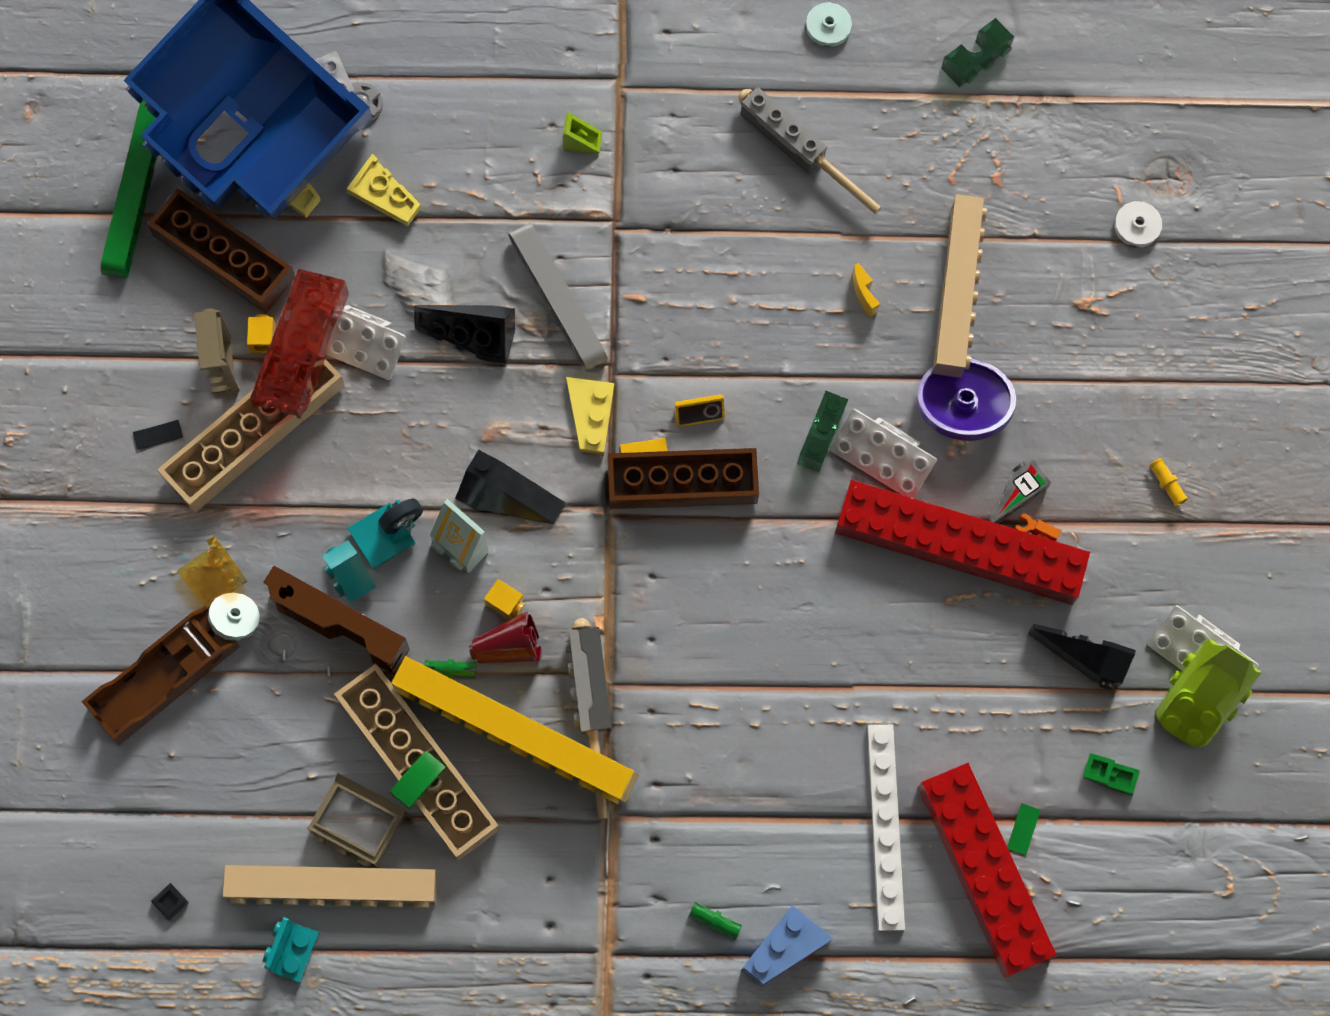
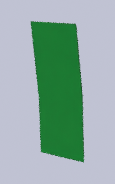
M1021 803L1007 846L1009 850L1027 855L1041 810Z

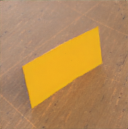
M666 438L620 444L621 453L668 451Z

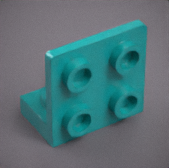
M284 917L282 922L278 921L274 928L272 937H275L272 948L268 947L262 960L265 963L264 968L273 974L301 983L320 932L295 924L290 919Z

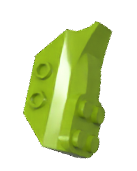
M1209 638L1194 654L1190 652L1182 663L1185 666L1184 669L1173 674L1169 681L1171 687L1155 711L1157 719L1166 731L1193 747L1207 746L1226 720L1232 721L1238 712L1236 706L1239 702L1244 704L1252 693L1250 690L1251 686L1262 673L1253 667L1252 660L1228 645L1220 646Z

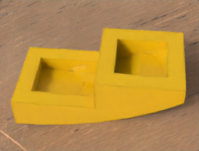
M856 263L852 272L854 290L862 308L870 318L878 312L880 303L869 291L873 280L862 266Z

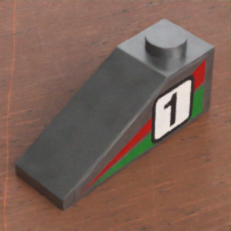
M1034 460L1027 464L1022 462L1012 470L1014 474L989 519L990 522L1000 523L1048 489L1051 481Z

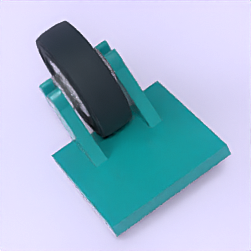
M415 498L402 502L396 500L392 505L391 503L386 504L347 528L373 570L416 544L411 536V530L415 527L414 522L422 515L423 509Z

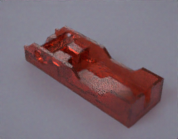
M298 269L250 397L253 407L275 408L301 419L302 414L308 408L323 367L327 345L336 320L341 316L349 295L345 280Z

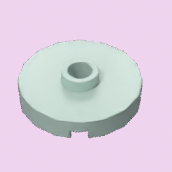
M831 2L821 3L813 7L808 13L806 20L808 36L820 46L831 45L830 47H835L844 43L849 37L852 27L851 16L847 10L839 4ZM826 21H830L833 24L829 25L826 23Z
M227 593L217 597L211 604L208 614V621L213 627L212 630L215 634L231 641H239L241 638L250 637L257 629L260 618L256 604L250 598L238 593ZM231 613H236L238 616L234 617Z

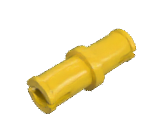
M1162 458L1153 461L1149 465V468H1151L1160 482V488L1166 491L1175 507L1182 505L1189 499L1177 483L1178 478L1176 475H1172Z

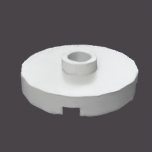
M1133 201L1119 209L1115 217L1114 230L1118 238L1125 244L1143 248L1151 245L1158 238L1162 230V218L1152 205L1141 201ZM1136 220L1141 221L1143 225H1138Z

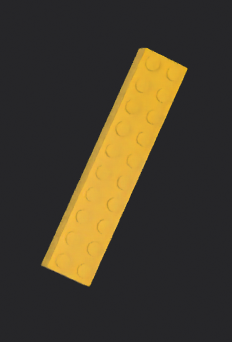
M405 656L391 683L398 687L396 692L414 702L416 698H419L418 703L436 713L438 709L443 710L442 716L458 724L461 720L465 721L463 726L479 735H482L483 731L487 732L486 738L503 747L508 743L511 745L509 747L511 751L525 758L530 754L534 756L533 762L547 769H550L551 765L556 767L555 773L570 781L574 777L580 779L578 784L594 793L597 788L602 790L601 796L618 804L619 800L626 803L639 777V774L634 770Z

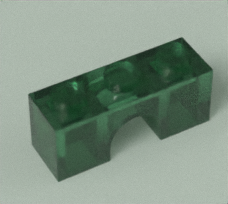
M994 18L978 31L975 43L982 51L970 52L961 44L944 57L941 69L959 88L966 82L970 84L976 79L980 71L983 69L985 71L988 70L998 57H1005L1012 50L1011 45L1014 36L997 18Z
M825 391L800 452L798 465L820 473L849 399Z

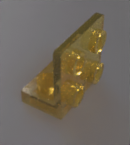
M215 535L206 540L210 547L209 549L178 569L179 575L202 607L206 605L208 609L217 597L232 593L247 582L243 573Z

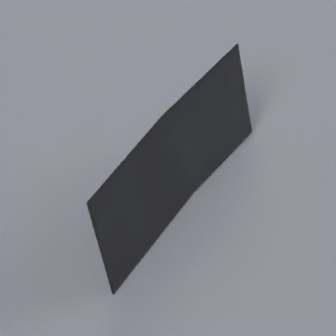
M179 420L133 432L137 450L183 438Z

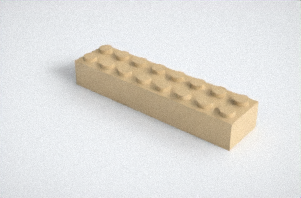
M309 342L158 468L157 471L185 504L196 513L345 387L342 376Z
M376 663L334 693L338 702L397 781L400 780L425 751L429 752L446 767L445 771L427 788L426 793L415 805L457 861H460L500 830L496 821L399 693L396 692V689Z

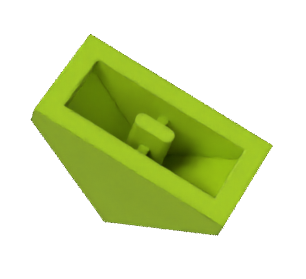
M566 113L563 130V150L593 154L600 153L602 131L575 115Z

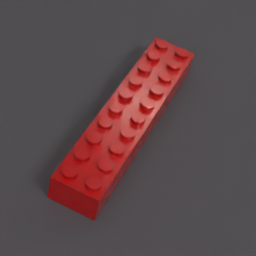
M855 480L850 481L835 533L1070 605H1073L1079 598L1091 553L1090 551Z

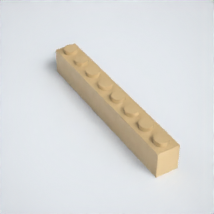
M956 194L952 204L933 374L962 378L964 370H969L971 355H967V349L971 348L973 342V334L969 333L970 326H974L976 315L975 312H972V305H976L978 291H974V285L978 284L980 270H976V267L982 258V249L978 248L979 242H983L985 228H981V222H985L987 208L983 207L984 198Z
M225 865L223 897L226 900H230V904L245 905L246 900L256 901V905H272V901H282V905L298 906L299 901L309 902V906L316 907L324 906L325 902H335L336 907H351V903H361V907L375 908L377 903H387L388 908H403V904H414L413 908L428 909L429 904H436L437 872L434 869Z

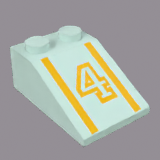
M447 499L443 503L431 531L430 537L433 542L431 546L439 554L443 555L445 553L451 558L450 563L457 570L461 571L463 569L469 573L488 554L485 531Z

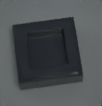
M169 883L151 900L155 907L169 921L189 903L172 883Z

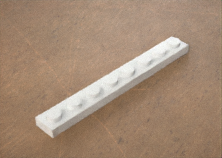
M893 724L868 725L867 740L878 932L904 931L905 920Z

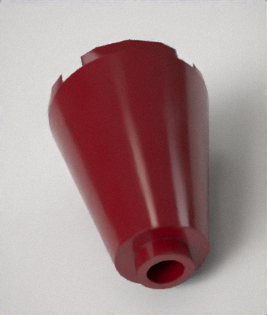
M528 612L521 613L474 638L472 645H469L471 658L473 660L476 659L479 664L536 662L542 658L541 646L536 647L537 638H539L536 624L531 614L528 615Z

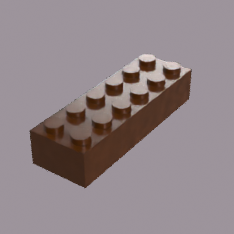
M178 188L147 223L152 236L265 314L296 278L292 266Z
M756 448L608 453L610 509L757 504L759 499Z

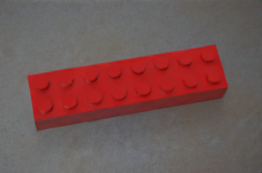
M969 763L922 781L918 786L920 794L1003 977H1009L1056 956L1053 945Z

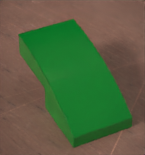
M425 751L400 778L389 794L409 810L426 793L427 788L445 771L446 767L429 752Z
M1090 753L1083 778L1106 788L1133 796L1140 770L1117 764L1113 759Z

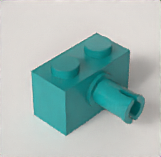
M349 541L344 542L338 547L329 548L326 554L322 556L327 564L323 569L330 580L334 578L336 580L333 584L340 597L345 595L350 603L376 588L358 553Z

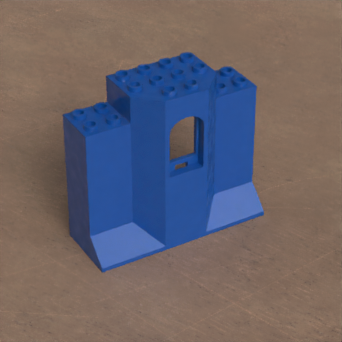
M198 0L124 79V82L128 85L126 90L138 103L144 101L146 103L144 107L156 118L140 135L145 140L143 145L156 158L160 155L163 158L161 162L177 178L179 177L195 194L199 191L198 195L210 207L216 205L220 208L237 190L247 202L253 200L256 203L254 205L256 210L266 219L271 216L275 220L349 139L373 120L370 107L353 91L349 92L250 0ZM225 111L248 134L222 162L213 164L207 162L199 155L196 143L199 137ZM237 111L247 119L245 123L235 114Z

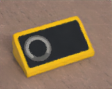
M723 395L677 401L674 407L677 426L682 427L723 420L725 418Z

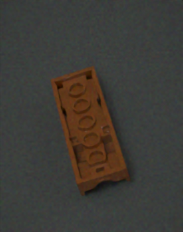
M274 565L263 581L268 586L270 598L275 601L279 612L328 639L340 636L349 638L367 648L373 664L376 663L378 667L395 675L410 650L405 637Z
M206 605L199 610L191 612L144 650L138 660L112 681L101 685L81 701L118 745L126 741L240 647L236 640H226L217 634L215 637H212L209 634L213 631V627L208 621L209 609ZM166 649L170 652L167 655L163 652ZM97 705L101 708L98 711L95 708Z

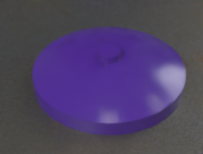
M971 359L969 370H964L962 378L933 374L932 367L921 379L917 393V406L924 421L938 433L963 441L986 439L1002 431L1010 422L1016 403L1015 391L1009 379L996 367L975 359Z

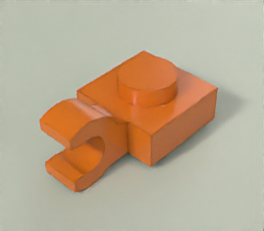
M1021 514L1019 518L1026 523V527L1016 525L1014 528L1053 541L1058 539L1062 531L1041 520L1037 522L1027 514Z

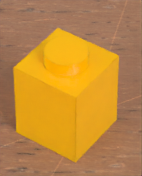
M265 314L248 317L247 345L251 353H275L276 324L273 317Z
M497 579L484 598V603L487 607L507 620L519 615L525 606L523 594L500 579Z

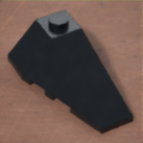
M415 305L414 324L416 330L439 341L445 340L456 345L455 348L461 351H469L482 361L506 364L515 334V308L493 305Z
M479 449L467 467L455 497L456 500L476 511L500 513L503 516H517L526 520L548 524L555 523L566 502L502 461Z
M1033 624L1028 632L1035 640L1090 680L1099 683L1101 688L1107 690L1118 689L1123 684L1136 653L1134 649L1103 640L1102 644H1097L1089 640L1088 636L1068 637V634L1063 630Z

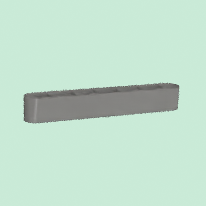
M528 223L510 232L508 235L513 247L583 369L588 371L607 361L608 358L604 348L533 225Z

